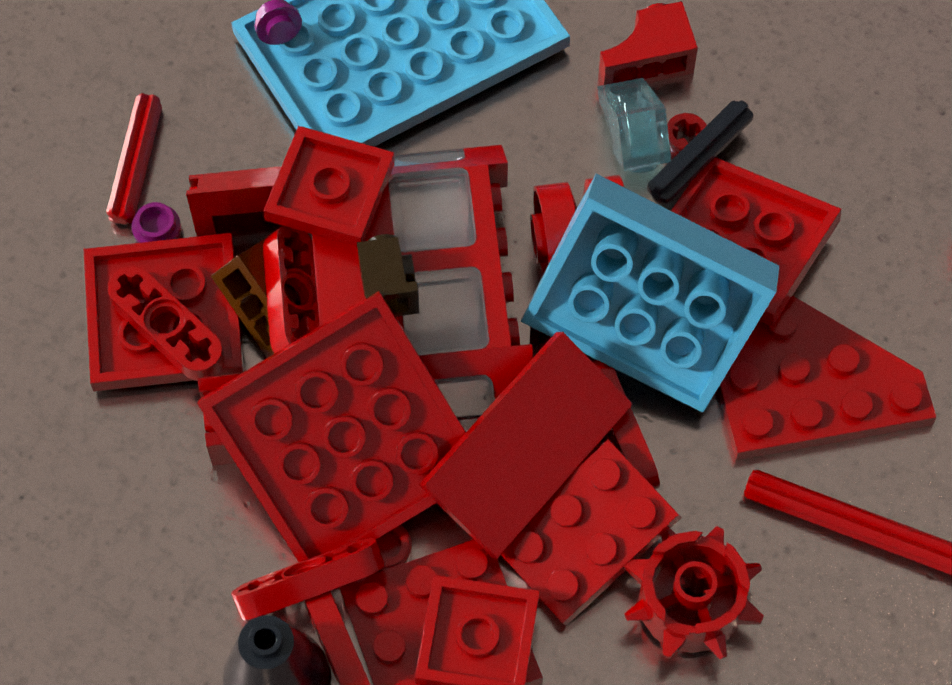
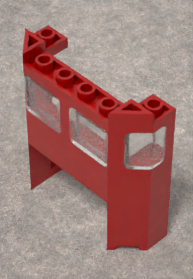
M502 145L395 155L394 167L365 241H368L370 238L381 234L398 236L401 255H412L415 280L417 281L420 314L396 318L466 432L533 358L532 344L520 345L517 317H507L506 303L514 302L513 281L511 272H502L500 258L508 257L507 235L505 227L496 228L494 213H502L500 188L508 186V161ZM281 166L189 175L191 187L186 191V196L197 237L217 234L216 216L263 211ZM312 234L319 322L321 326L359 303L365 297L357 246ZM240 374L197 378L201 398ZM204 415L206 447L212 466L235 464Z

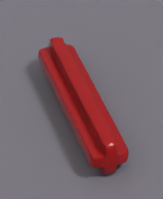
M141 93L135 98L106 211L109 221L115 224L130 225L136 214L162 110L160 98L154 94Z

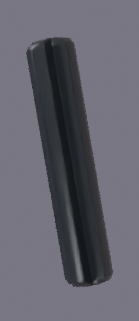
M731 101L649 181L647 191L652 195V199L656 203H670L752 122L754 114L745 101Z

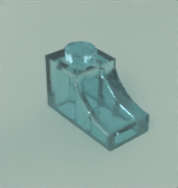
M644 78L597 86L599 105L607 121L613 153L623 170L645 173L655 170L658 164L669 163L671 161L666 107Z

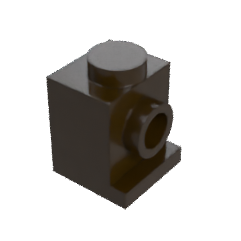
M381 234L370 238L368 241L357 242L364 297L367 299L380 291L395 317L420 314L417 281L415 280L412 255H401L398 236Z

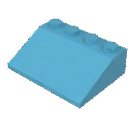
M596 173L527 306L521 322L550 337L556 332H564L584 354L688 406L704 412L776 294L779 265Z

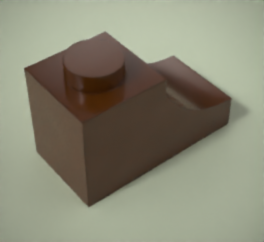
M265 239L237 255L212 274L211 277L266 358H268L274 352L271 348L263 258V243ZM284 284L287 297L296 304L295 288L289 284Z

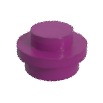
M271 0L264 3L258 9L254 27L258 38L262 42L269 45H279L290 41L299 33L302 27V18L297 8L287 1Z
M148 203L142 206L133 218V236L137 243L178 239L181 233L180 218L174 209L163 203Z

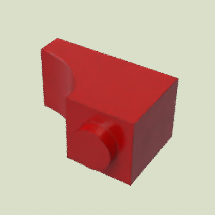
M682 1L670 4L656 3L645 9L637 10L633 33L619 45L600 52L598 78L603 93L694 73L698 47Z

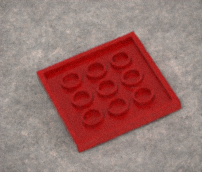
M380 291L367 299H363L205 395L197 402L298 562L361 539H378L436 504L419 484L466 433L465 428Z

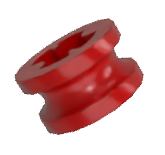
M681 113L675 115L666 124L664 137L665 151L670 157L674 158L688 144L685 138L677 140L678 132L683 131L687 137L697 136L707 124L701 117L695 114Z

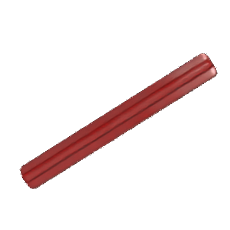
M753 470L748 478L744 490V496L747 499L952 575V542L760 470Z

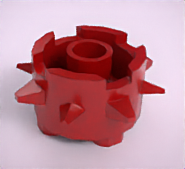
M716 526L706 537L702 536L703 532L699 531L676 534L670 528L661 536L662 542L655 547L649 559H631L624 565V569L641 585L638 602L624 613L627 621L642 620L652 636L661 642L662 656L668 659L675 653H696L711 650L719 659L727 657L726 641L736 631L738 625H761L764 615L747 599L750 580L762 571V567L759 563H745L734 546L728 542L725 546L724 529ZM690 587L694 594L703 593L702 597H692L686 594L684 589Z

